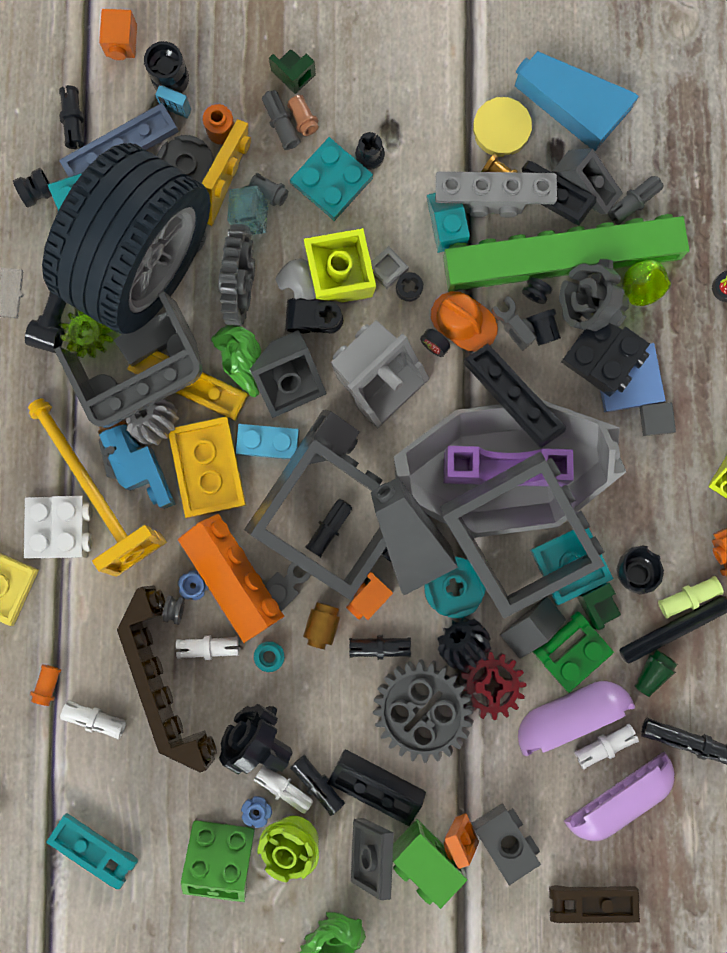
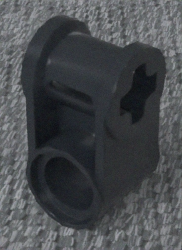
M301 298L287 300L285 331L292 333L299 330L301 334H332L339 331L343 326L344 320L341 309L334 302ZM328 312H333L335 318H331V322L326 323L323 317H327Z

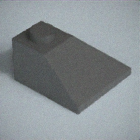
M299 330L270 342L250 368L251 374L272 418L327 394L309 349Z

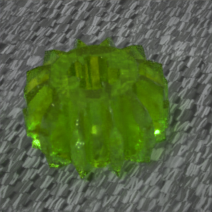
M79 310L77 317L71 312L68 313L67 316L72 321L70 324H61V327L68 331L61 335V339L64 342H69L66 349L70 352L76 351L77 356L80 358H84L87 353L92 359L96 358V349L105 353L107 349L103 346V343L113 342V338L106 334L113 330ZM91 329V335H86L85 337L82 335L83 331Z

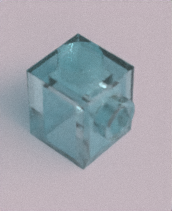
M258 185L229 190L227 216L229 224L248 225L252 235L266 233L268 202Z

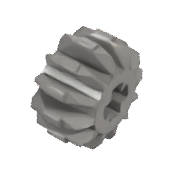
M164 398L126 418L125 421L128 424L126 430L140 443L147 446L152 444L158 446L163 438L168 439L170 431L175 430L173 425L179 420L176 415L178 409L174 407L171 401Z

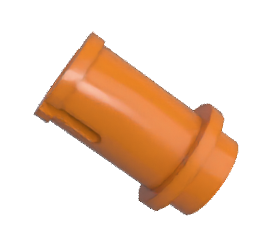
M42 664L35 690L30 692L32 696L31 702L49 706L50 702L55 699L52 695L61 669Z

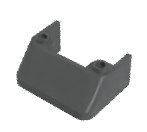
M164 291L158 295L177 331L167 342L169 358L120 384L114 378L105 374L89 379L76 354L62 347L54 349L88 420L92 424L102 428L111 427L193 384L200 378L202 363L197 342L177 302Z

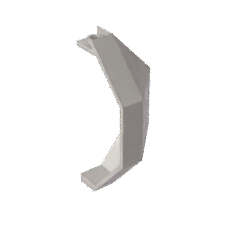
M542 400L543 403L566 426V430L543 448H540L504 407L499 404L455 410L394 456L396 478H400L427 515L445 524L447 523L442 516L441 506L480 485L443 483L444 452L447 446H475L487 451L501 453H521L539 449H573L574 480L567 486L576 500L571 503L575 513L625 474L626 469L620 458V427ZM516 486L461 516L474 538L559 527L568 520L548 486Z

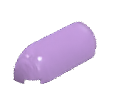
M598 681L529 712L520 724L518 742L522 754L529 756L532 752L539 749L543 753L615 722L626 716L624 711L635 708L634 702L628 692L621 686L608 681Z
M662 752L565 819L564 823L571 832L585 840L600 841L612 836L668 796L673 787L675 777L671 760L665 752Z

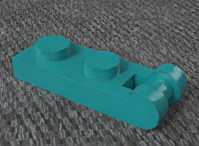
M68 813L63 815L46 841L47 844L115 889L122 888L126 881V874L129 870L132 871L138 863V859L133 854L123 851ZM110 859L118 864L115 870H111L106 866Z

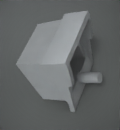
M375 320L370 326L368 324L364 325L355 335L356 339L348 347L344 345L338 349L333 356L334 360L331 364L337 379L354 397L358 410L378 429L429 380V377L423 365L418 361L407 337L402 333L396 338Z

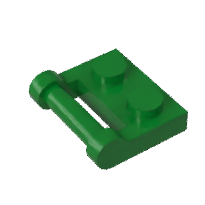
M579 611L574 612L570 616L571 620L555 633L547 643L532 651L536 658L568 693L614 653ZM580 629L585 635L553 662L549 655Z

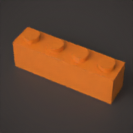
M219 513L200 521L178 538L179 543L243 643L285 617L279 609L278 603L272 598L263 584L260 575L254 570L244 550L238 545L229 531L228 525L222 520Z

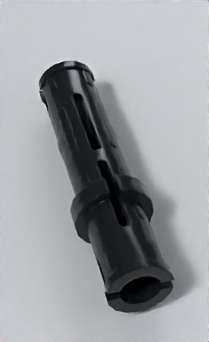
M648 717L644 720L641 729L642 737L691 752L702 760L708 758L727 765V744L712 740V737L706 734L702 736L693 734Z

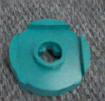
M455 557L458 568L425 584L424 593L429 605L440 615L450 618H463L476 611L482 602L486 588L469 560ZM455 578L457 583L462 582L463 588L459 589L460 595L454 596L452 592H447L446 587L450 585L449 580Z

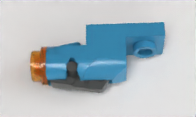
M122 420L108 428L99 427V445L107 477L117 479L121 486L130 491L150 484L151 487L147 488V493L153 505L158 504L163 509L176 505L154 450L148 446L138 450L140 445L130 435V432L126 430L127 422Z

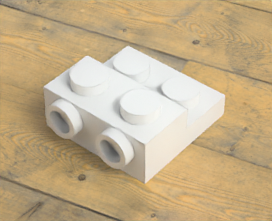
M85 496L25 498L24 558H88V551L92 550L93 545L92 534L88 533V521H91L93 517L92 503H89V498Z

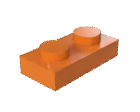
M467 813L455 817L444 841V848L448 858L454 860L457 869H461L470 865L479 844Z

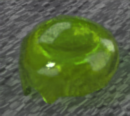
M644 260L635 263L625 272L622 282L624 293L634 306H646L656 302L665 295L671 286L666 269L660 262L655 260Z

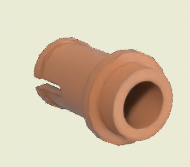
M297 95L292 97L288 101L287 106L298 124L296 127L297 131L304 136L315 133L319 128V120L316 116L312 115L304 96Z

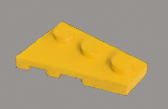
M239 119L236 120L202 182L210 195V212L207 222L210 226H213L231 181L238 170L242 155H246L251 144V137L248 136V123Z

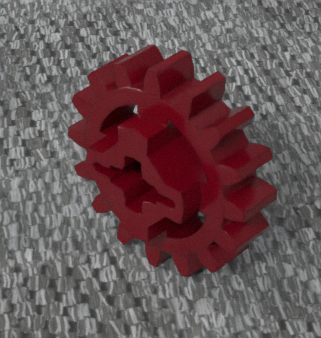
M489 651L487 652V659L479 660L476 668L469 665L468 668L470 670L468 673L460 672L459 674L465 679L467 684L463 691H466V694H472L469 706L474 707L475 710L478 708L479 717L482 719L485 718L487 713H490L491 718L497 720L499 712L507 718L509 717L507 710L509 707L515 710L519 709L515 703L516 699H525V696L519 692V688L526 687L527 684L524 681L518 680V677L524 672L521 669L513 670L516 661L513 659L505 663V654L500 653L497 659H494L493 652ZM497 665L503 667L511 678H502L499 675ZM484 667V673L479 679H473L477 671ZM493 676V679L499 683V687H494V692L491 695V692L485 688V684H489L490 678ZM506 692H511L509 697L500 704V699ZM473 693H482L486 696L487 705L477 701Z

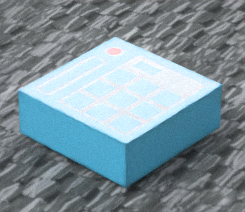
M159 85L155 94L159 104L163 103L166 110L188 118L191 107L187 96Z

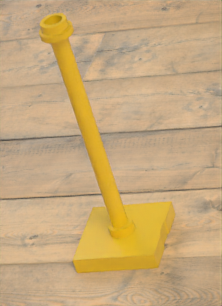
M43 398L30 403L28 406L30 410L29 415L32 419L40 420L117 541L114 546L92 560L96 569L99 572L117 577L166 544L167 542L162 534L152 530L147 525H143L129 536L126 534L49 412L52 409L50 403L46 402Z

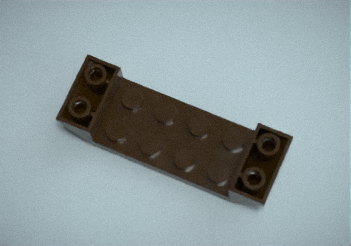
M143 586L136 589L117 628V632L158 752L201 773L206 771L215 760L214 755L217 754L216 745L212 736L207 737L205 730L185 738L181 737L183 725L179 716H174L170 705L173 703V696L170 688L163 685L160 676L163 674L161 661L158 656H153L150 645H153L151 632L148 627L144 628L142 622L163 615L165 598L162 591L156 590L155 586Z

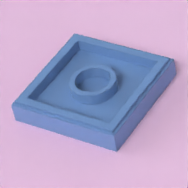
M650 343L645 350L650 355L639 369L634 366L628 375L632 377V380L622 393L616 390L609 397L600 390L604 413L640 407L642 405L659 404L666 401L654 343Z

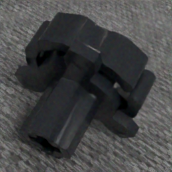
M256 704L252 707L246 706L235 715L234 722L237 725H229L226 728L220 743L221 753L219 760L222 766L239 775L241 772L249 773L259 763L274 772H282L289 765V760L293 754L291 747L275 738L277 728L274 726L278 721L276 717L277 708L274 706L265 708L260 704Z

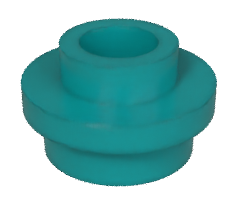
M273 641L261 643L254 652V662L264 672L278 670L285 659L283 648ZM266 651H272L275 654L273 662H267L264 659Z

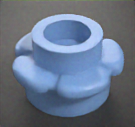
M196 570L183 574L178 581L179 593L185 599L199 600L205 595L204 591L208 589L206 583ZM195 583L196 587L191 588L190 584Z
M260 796L246 800L241 808L243 822L247 826L253 825L255 828L265 826L268 818L272 815L271 806ZM258 810L259 814L254 815L253 811Z

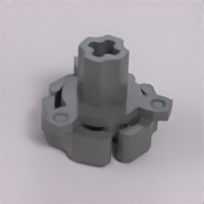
M600 259L596 265L582 263L571 269L569 272L570 278L580 281V284L566 280L561 284L559 301L563 308L562 316L571 327L581 330L598 331L609 323L620 326L627 317L624 312L629 308V298L624 295L622 287L616 286V284L620 283L621 276L613 270V261ZM583 316L585 319H588V320H587V321H582V320L580 319V317Z

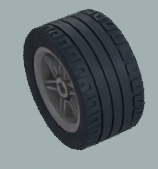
M123 143L111 147L99 155L72 186L51 226L42 261L43 279L48 290L66 303L119 334H128L139 330L164 306L158 294L164 291L170 297L172 296L198 251L209 219L210 195L207 189L199 181L137 144Z

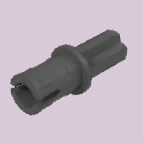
M276 90L267 91L262 96V101L271 119L270 126L275 128L283 149H293L301 141L291 123L292 115L286 112Z
M651 176L635 190H628L627 195L609 210L608 215L613 222L615 221V224L620 225L635 211L642 210L645 206L644 204L663 189L664 185L658 176Z

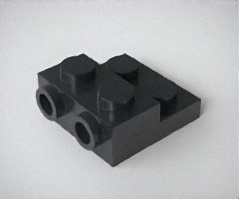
M609 323L598 331L584 330L561 363L610 397L616 390L622 393L632 380V377L628 375L634 366L639 369L650 354L645 350L650 343L626 326L621 329Z

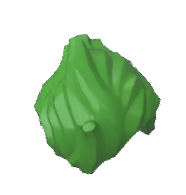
M226 325L211 338L214 347L221 351L223 370L242 389L247 391L251 397H257L259 390L250 368L260 357V344L255 339V335L244 327Z
M326 912L328 919L319 920V927L313 933L305 936L306 944L300 946L301 951L298 953H355L356 950L361 948L366 938L362 927V920L359 918L357 920L349 918L341 913Z

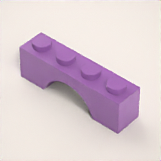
M447 446L444 452L443 483L482 484L541 451L546 461L552 458L561 473V475L555 478L562 487L574 480L573 449H539L521 453H501L487 451L475 446ZM542 473L518 485L549 487Z

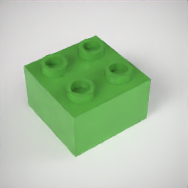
M418 819L393 843V863L395 864L393 869L404 881L407 882L411 879L419 887L416 890L419 896L429 905L434 902L441 909L468 880L464 868L457 869L454 860L448 858L444 844Z

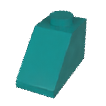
M436 193L427 194L426 198L437 253L445 252V249H448L450 245L455 243L468 244L470 235L463 204L437 203L435 200Z

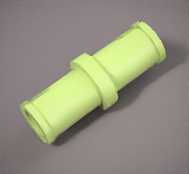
M713 576L692 587L689 585L682 587L681 592L659 600L658 604L663 615L668 619L689 608L693 610L699 608L700 603L724 594V590L717 577Z

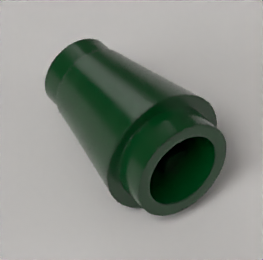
M657 649L653 655L649 654L634 686L640 692L650 697L676 673L674 669L678 664Z

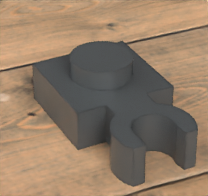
M294 563L289 565L285 577L277 572L265 584L272 598L278 603L281 612L299 594L294 586L297 583L306 582L311 575L307 572L301 578L296 577L294 569L297 565Z

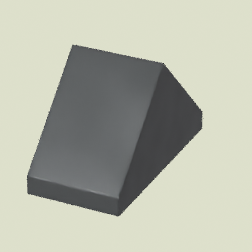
M546 596L502 632L500 636L518 658L521 659L547 643L564 624L566 618Z

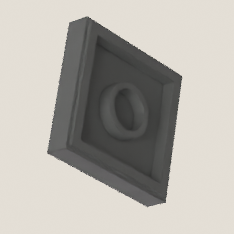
M365 818L354 819L351 883L379 900H390L394 832Z

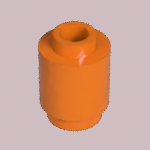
M214 104L208 107L203 114V124L209 139L216 144L223 145L235 124L231 111L224 105Z

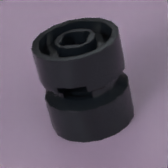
M159 41L152 44L144 55V65L155 90L157 91L160 85L183 93L189 84V74L180 49L167 41Z

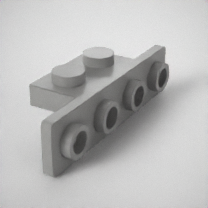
M439 171L436 173L435 200L437 203H463L465 213H470L472 217L500 214L501 217L511 218L522 214L526 204H555L557 201V175L555 173Z

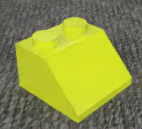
M363 228L305 238L303 240L316 299L349 302L373 297L376 283Z

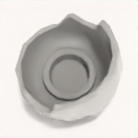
M300 258L286 263L276 276L279 289L291 288L294 291L295 299L316 300L308 261Z

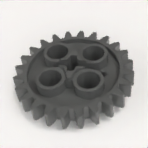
M244 224L230 225L228 237L225 238L222 268L219 273V292L222 293L220 302H222L221 312L223 313V320H225L227 325L242 326L251 302V289L255 277V259L252 258V232H250V227Z
M423 659L419 660L416 668L411 661H408L405 664V671L400 666H397L394 669L395 676L388 674L384 678L388 685L381 684L378 687L379 692L383 695H377L374 698V702L381 706L377 707L373 714L382 718L378 720L375 726L385 727L381 739L391 737L392 741L389 748L391 749L399 745L401 747L399 756H403L406 751L411 752V761H414L418 754L422 755L424 763H427L430 754L434 756L436 761H440L442 751L450 757L453 753L452 746L458 749L461 748L463 742L459 737L468 738L470 732L465 727H472L474 720L467 717V715L473 714L475 708L466 705V703L472 699V694H462L467 684L461 683L457 685L455 683L459 675L458 673L450 677L446 675L447 665L441 671L436 670V661L434 660L428 668L425 667ZM419 682L424 683L429 689V694H419L415 684ZM437 691H441L442 696L431 706L429 711L424 713L409 731L406 730L405 726L415 717L418 711L428 703ZM442 704L449 706L453 715L449 717L443 716L439 712L438 706ZM396 705L406 707L409 716H400L396 712ZM418 727L428 728L432 737H422L418 732Z

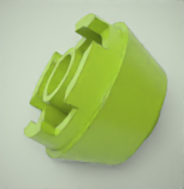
M293 815L267 826L260 836L257 853L261 854L263 861L267 865L264 870L271 877L281 882H288L289 879L301 877L304 879L316 868L319 860V837L312 823L303 817Z

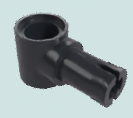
M50 292L43 314L39 315L37 320H31L26 328V345L56 353L54 349L62 347L64 329L61 328L62 323L60 320L66 306V302Z

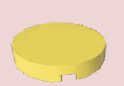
M496 97L486 101L478 109L473 121V132L477 145L484 152L490 155L495 154L498 157L518 153L527 144L532 131V119L528 110L519 101L509 97Z

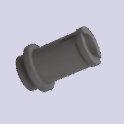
M256 173L249 183V190L270 200L272 206H282L287 199L288 190L285 189L284 184H276L259 173Z

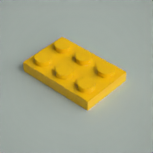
M226 416L174 427L175 430L169 433V439L185 518L246 506L229 418Z

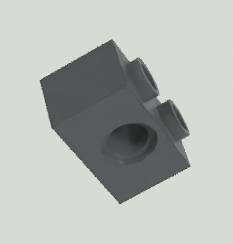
M502 803L472 822L475 832L508 885L513 884L541 865L536 857L540 850L530 835L526 838L522 835L519 827L523 823L513 808L507 811ZM508 835L516 837V842L512 847H501V841L504 837Z

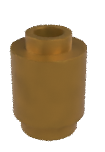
M316 602L315 608L310 610L303 635L304 638L308 639L307 645L324 650L326 644L333 645L340 621V616H338L339 608Z

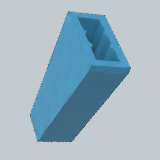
M539 51L530 60L525 58L516 70L518 76L515 87L589 148H593L594 151L600 147L632 110L639 98L632 91Z

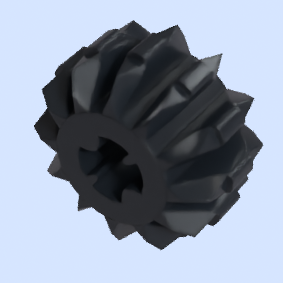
M463 617L459 623L452 620V626L443 628L444 635L437 638L440 645L437 648L440 656L454 670L459 668L465 672L469 665L476 668L477 662L479 660H486L485 653L492 650L488 631L475 618L469 620Z

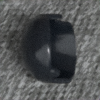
M646 545L630 548L620 557L616 568L621 584L629 591L640 595L655 591L662 583L664 575L660 556L651 552Z

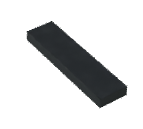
M486 344L464 359V365L540 448H543L565 432L566 426L489 344Z

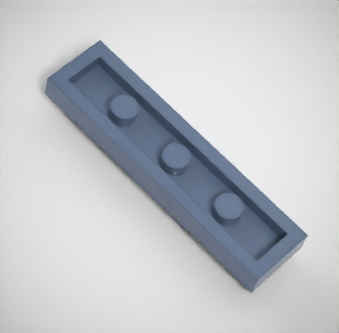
M161 103L59 161L68 177L84 172L99 155L113 146L132 143L147 150L179 131L165 106Z

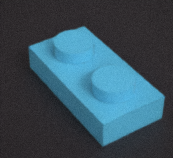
M238 424L235 454L290 460L298 448L299 429Z

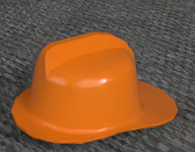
M450 291L442 294L435 300L431 308V320L434 327L460 348L476 352L486 344L491 345L497 336L495 317L475 299L460 291Z

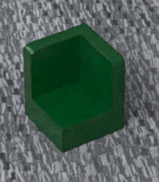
M289 50L281 59H278L274 54L269 57L271 71L294 94L316 75L315 61L307 53L301 58L293 50Z
M610 583L602 584L577 596L593 629L601 630L605 628L604 624L621 615L612 598L616 593Z

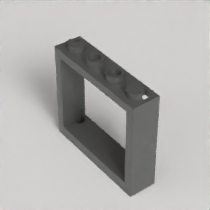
M306 436L244 530L335 591L352 600L386 548L380 527L345 580L265 529L316 453L370 491H374L381 486L380 484L383 480L369 470L365 474L358 470L356 467L359 463L345 453L340 457L331 451L334 445L321 436L317 440Z
M541 451L441 506L444 520L503 618L605 566L599 556L605 552L596 536L589 538L585 529L590 527L581 510L575 513L571 506V503L576 501L567 484L562 487L559 485L555 478L561 475L552 458L546 461ZM542 473L587 554L507 595L461 516Z

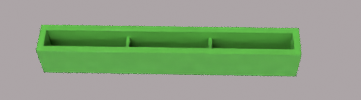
M665 214L651 221L635 218L628 220L625 224L615 226L613 222H606L597 225L596 228L586 230L583 226H577L568 229L567 232L557 234L553 230L540 232L535 237L526 238V235L520 234L511 236L506 241L496 242V239H485L477 245L467 246L466 243H455L450 245L448 249H445L443 262L448 292L524 282L528 281L529 277L546 279L567 276L571 269L582 263L596 265L600 259L612 260L613 269L681 260L690 250L684 216L673 217L672 214Z

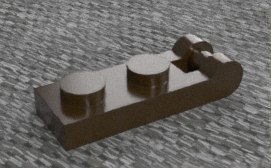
M553 885L549 887V898L552 899L553 906L550 909L551 922H640L639 890L636 886L565 887ZM565 900H574V909H565Z

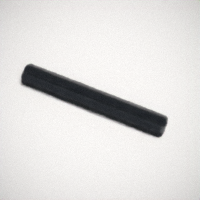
M720 596L623 646L619 650L623 660L626 663H632L726 614L727 597Z

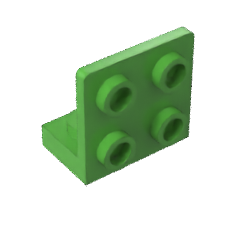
M195 820L191 829L181 878L183 894L245 902L247 892L246 879L254 829Z

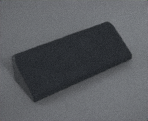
M346 749L342 752L328 780L329 785L407 826L411 825L418 814L426 795L423 789Z

